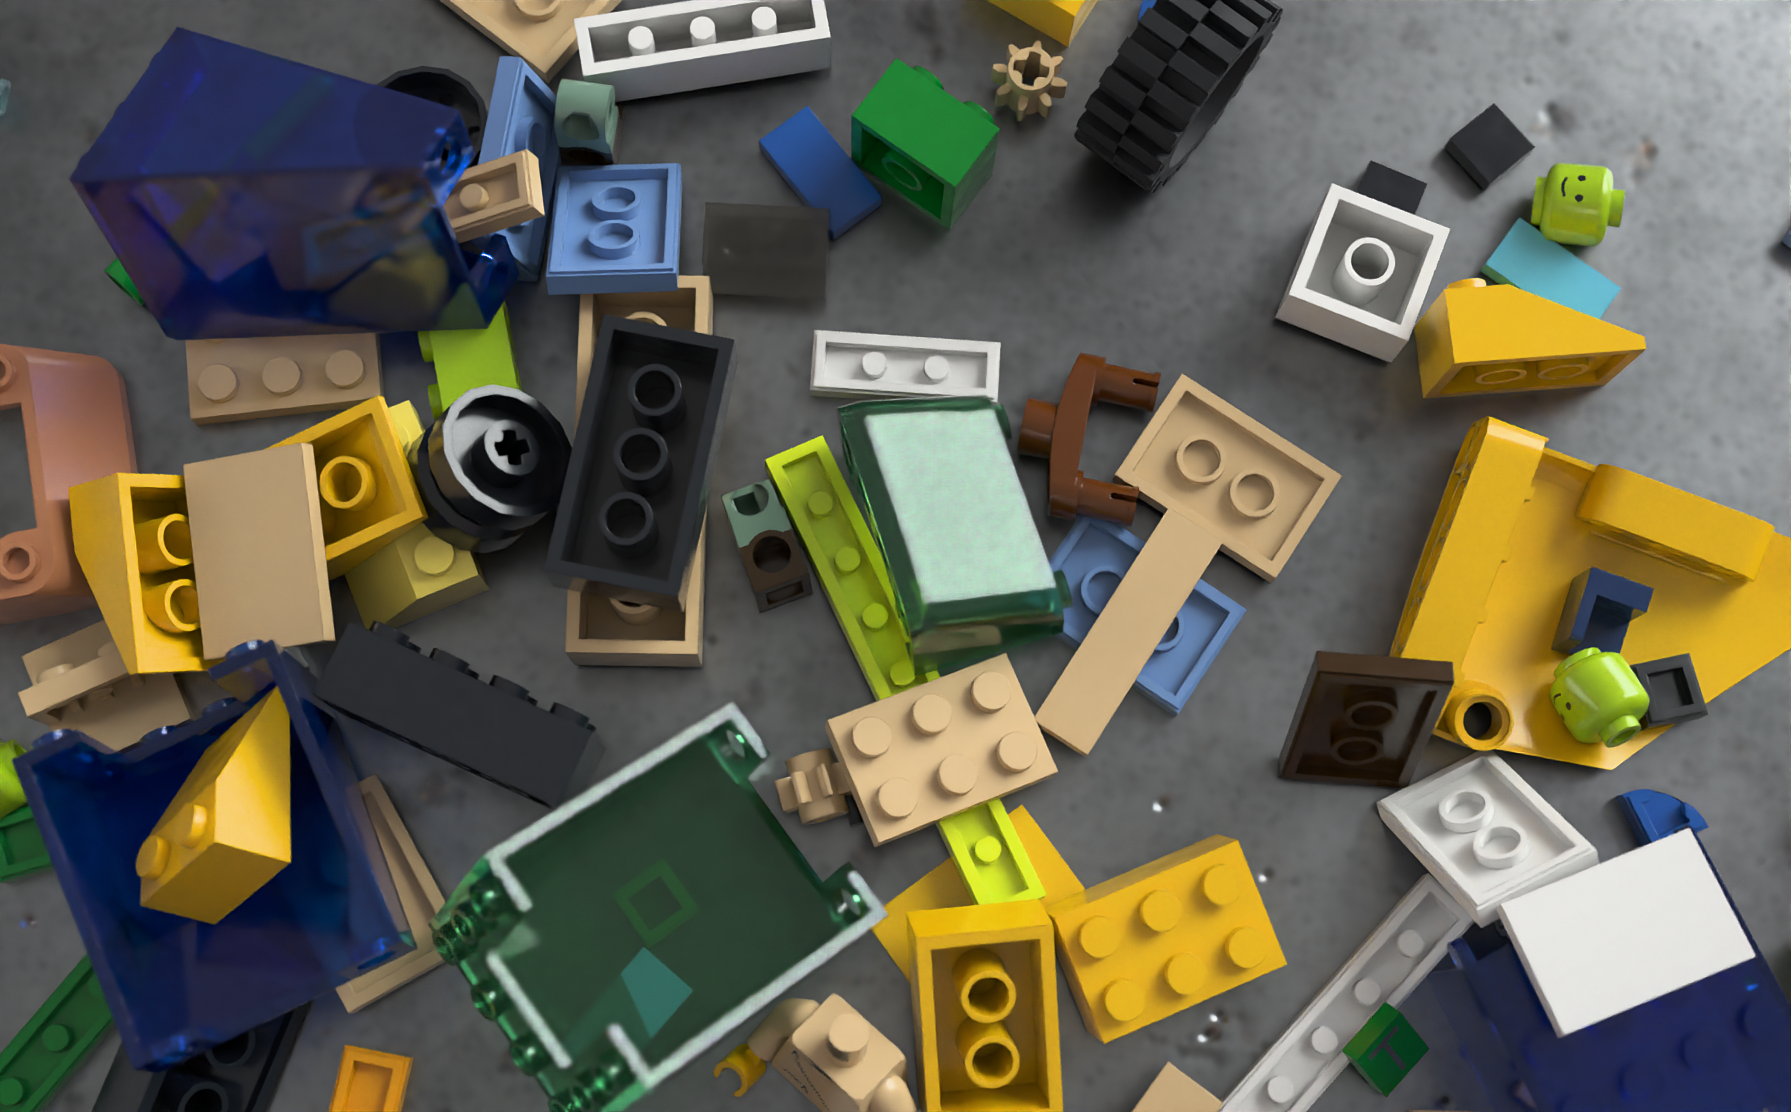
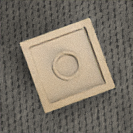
M105 619L21 656L33 684L32 687L18 692L27 717L50 727L69 774L78 776L197 722L178 673L129 674Z

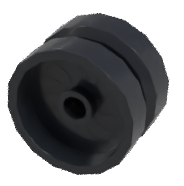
M493 384L469 389L453 402L437 418L436 422L412 443L406 459L428 518L422 523L437 538L460 550L489 553L509 547L560 502L572 447L561 423L541 402L519 389Z

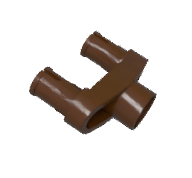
M1080 353L1072 367L1059 403L1027 398L1017 453L1048 459V516L1074 521L1075 515L1132 527L1139 487L1083 477L1084 471L1078 470L1090 406H1097L1098 401L1145 409L1147 412L1153 413L1161 373L1106 364V357Z

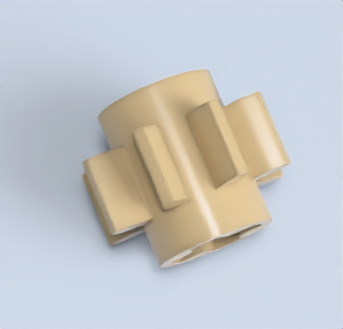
M1036 41L1033 47H1026L1020 50L1013 44L1008 45L1006 57L1008 66L993 64L991 80L996 84L1002 85L996 91L995 105L1003 106L1008 104L1016 112L1017 121L1020 122L1025 117V114L1037 112L1044 118H1048L1052 107L1050 97L1064 98L1068 83L1056 77L1061 71L1063 57L1055 56L1051 58L1042 50L1041 41ZM1024 77L1036 79L1034 85L1023 84Z
M832 748L814 750L785 761L789 777L774 781L782 812L791 813L798 810L802 825L826 821L849 812L845 796L851 795L852 792L840 763L835 762Z

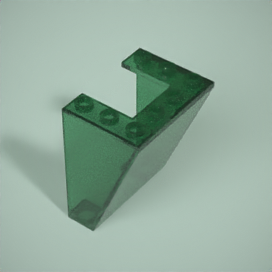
M734 702L724 706L483 854L428 924L433 932L432 940L437 952L446 963L451 966L456 965L471 986L470 994L475 1007L484 1018L496 1022L510 1043L509 1052L516 1066L526 1076L534 1077L548 1097L550 1112L628 1111L888 916L886 910L850 861L822 882L754 789L748 778L771 753ZM727 730L732 732L740 741L744 757L738 754L730 744ZM842 889L855 899L861 916L854 913L846 904L842 895Z

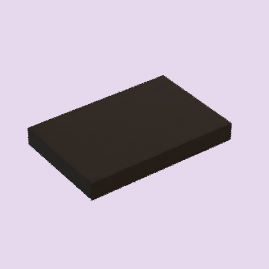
M1316 651L1279 756L1280 777L1398 788L1407 787L1454 684L1453 662Z

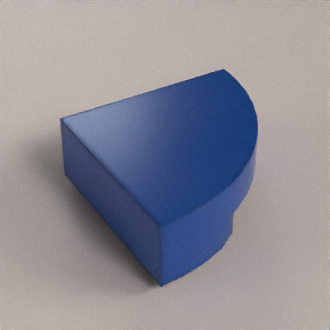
M1639 789L1615 797L1640 847L1687 828H1690L1692 834H1695L1709 827L1705 819L1693 806L1687 802L1683 803L1666 793L1650 789Z

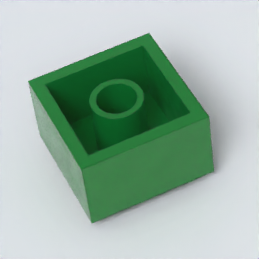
M896 58L851 115V160L863 172L950 231L992 176L1000 128L995 125L992 116L980 105L972 101L962 103L944 91L940 80L930 71L921 66L911 68Z

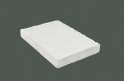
M1479 750L1376 802L1381 820L1481 928L1500 919L1496 910L1500 904L1600 864L1597 850L1493 750Z
M1690 828L1504 902L1496 908L1558 1039L1756 957Z

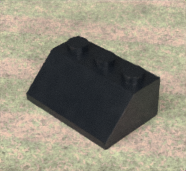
M164 943L91 1112H265L312 997L223 962Z

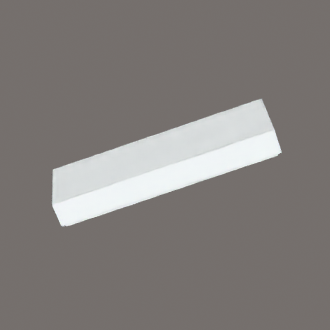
M814 330L810 396L996 408L1001 342Z

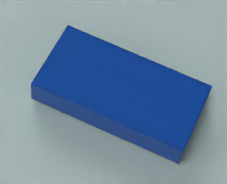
M808 106L759 140V149L833 240L882 205V196Z

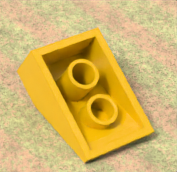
M1479 278L1463 279L1449 284L1447 289L1441 292L1414 327L1423 399L1606 385L1646 350L1645 337L1509 284L1486 286V281Z
M377 395L266 448L270 449L296 443L313 445L329 581L346 574L428 518L387 404L382 396Z
M115 473L69 487L75 555L129 674L227 671L247 668L246 656L217 661L204 660L184 475Z
M277 685L205 750L139 850L136 872L141 877L140 906L217 924L290 863V688Z

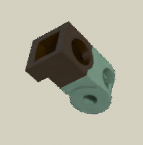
M562 79L560 81L555 106L554 127L563 165H618L626 113L624 105L615 104V88L613 85Z
M767 478L721 495L759 612L813 593L810 573L785 509L780 506L770 479Z

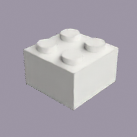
M1332 183L1316 211L1275 318L1391 363L1409 341L1450 229Z

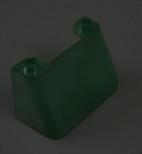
M982 394L864 400L836 408L842 455L850 480L854 479L857 493L861 494L894 594L898 618H901L905 634L909 637V642L905 643V648L915 677L1063 633V609L1072 607L1070 589L1061 569L1054 572L1051 571L1005 442L1012 439V433L1002 403L992 405L988 396Z

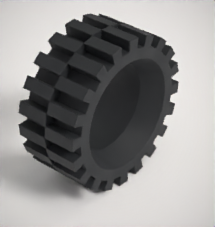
M1157 0L1152 8L1148 7L1139 19L1135 31L1130 38L1126 37L1117 52L1119 54L1114 62L1105 69L1099 79V87L1090 95L1085 105L1087 110L1078 120L1076 125L1078 129L1074 133V138L1149 193L1157 192L1161 185L1164 186L1171 179L1175 170L1178 171L1183 166L1193 149L1198 147L1211 126L1215 125L1224 113V108L1231 98L1235 97L1244 84L1243 80L1253 70L1260 59V53L1270 42L1273 36L1272 32L1280 22V15L1283 13V9L1270 0Z

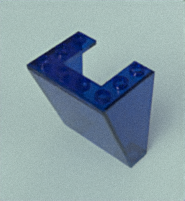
M180 27L175 29L162 49L154 55L145 73L125 101L116 108L110 122L90 150L81 157L77 168L69 178L166 337L174 340L488 329L520 275L506 236L494 233L481 255L461 250L444 209V203L475 155L458 109ZM449 141V157L445 167L440 171L441 155Z
M259 639L251 640L237 645L225 654L226 661L208 669L213 682L234 697L224 698L211 703L200 712L202 718L180 728L176 725H169L147 733L139 740L141 746L121 754L78 729L74 731L71 729H59L40 736L31 743V751L11 759L133 1070L159 1074L418 949L333 709L312 695L319 679L273 639L267 642ZM277 686L290 715V863L217 924L140 906L141 877L136 872V861L142 844L148 838L205 750Z

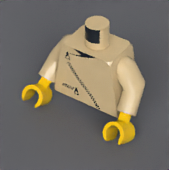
M834 993L821 1006L816 1001L810 999L789 998L783 1000L747 1038L748 1044H740L735 1047L714 1068L715 1078L727 1068H731L738 1073L741 1078V1086L733 1093L734 1097H740L762 1078L766 1072L765 1061H771V1065L822 1112H917L916 1103L908 1087L906 1058L903 1053L843 998Z

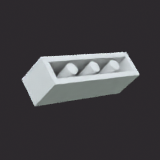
M690 0L574 19L584 81L613 85L615 88V102L831 68V36L824 0Z

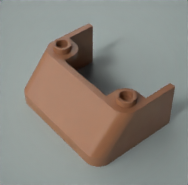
M0 344V410L21 407L37 527L12 532L0 539V626L99 607L75 555L68 488L115 473L138 474L126 384L121 373L102 357Z

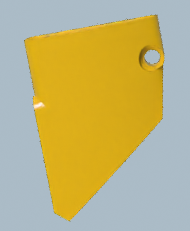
M1486 416L1476 420L1471 425L1463 440L1427 537L1388 656L1453 662L1454 684L1431 734L1475 750L1488 751L1497 749L1613 770L1630 756L1676 725L1672 724L1640 731L1629 741L1619 746L1608 748L1603 741L1590 744L1579 742L1572 736L1552 704L1549 694L1551 685L1556 680L1554 670L1570 656L1552 650L1551 646L1572 579L1592 566L1654 588L1647 612L1629 622L1620 655L1629 665L1689 653L1705 704L1791 649L1790 537L1774 532L1775 527L1766 521L1638 473L1608 464L1595 466L1544 447L1549 438ZM1482 702L1491 712V726L1482 736L1472 738L1464 729V714L1468 707L1474 703Z

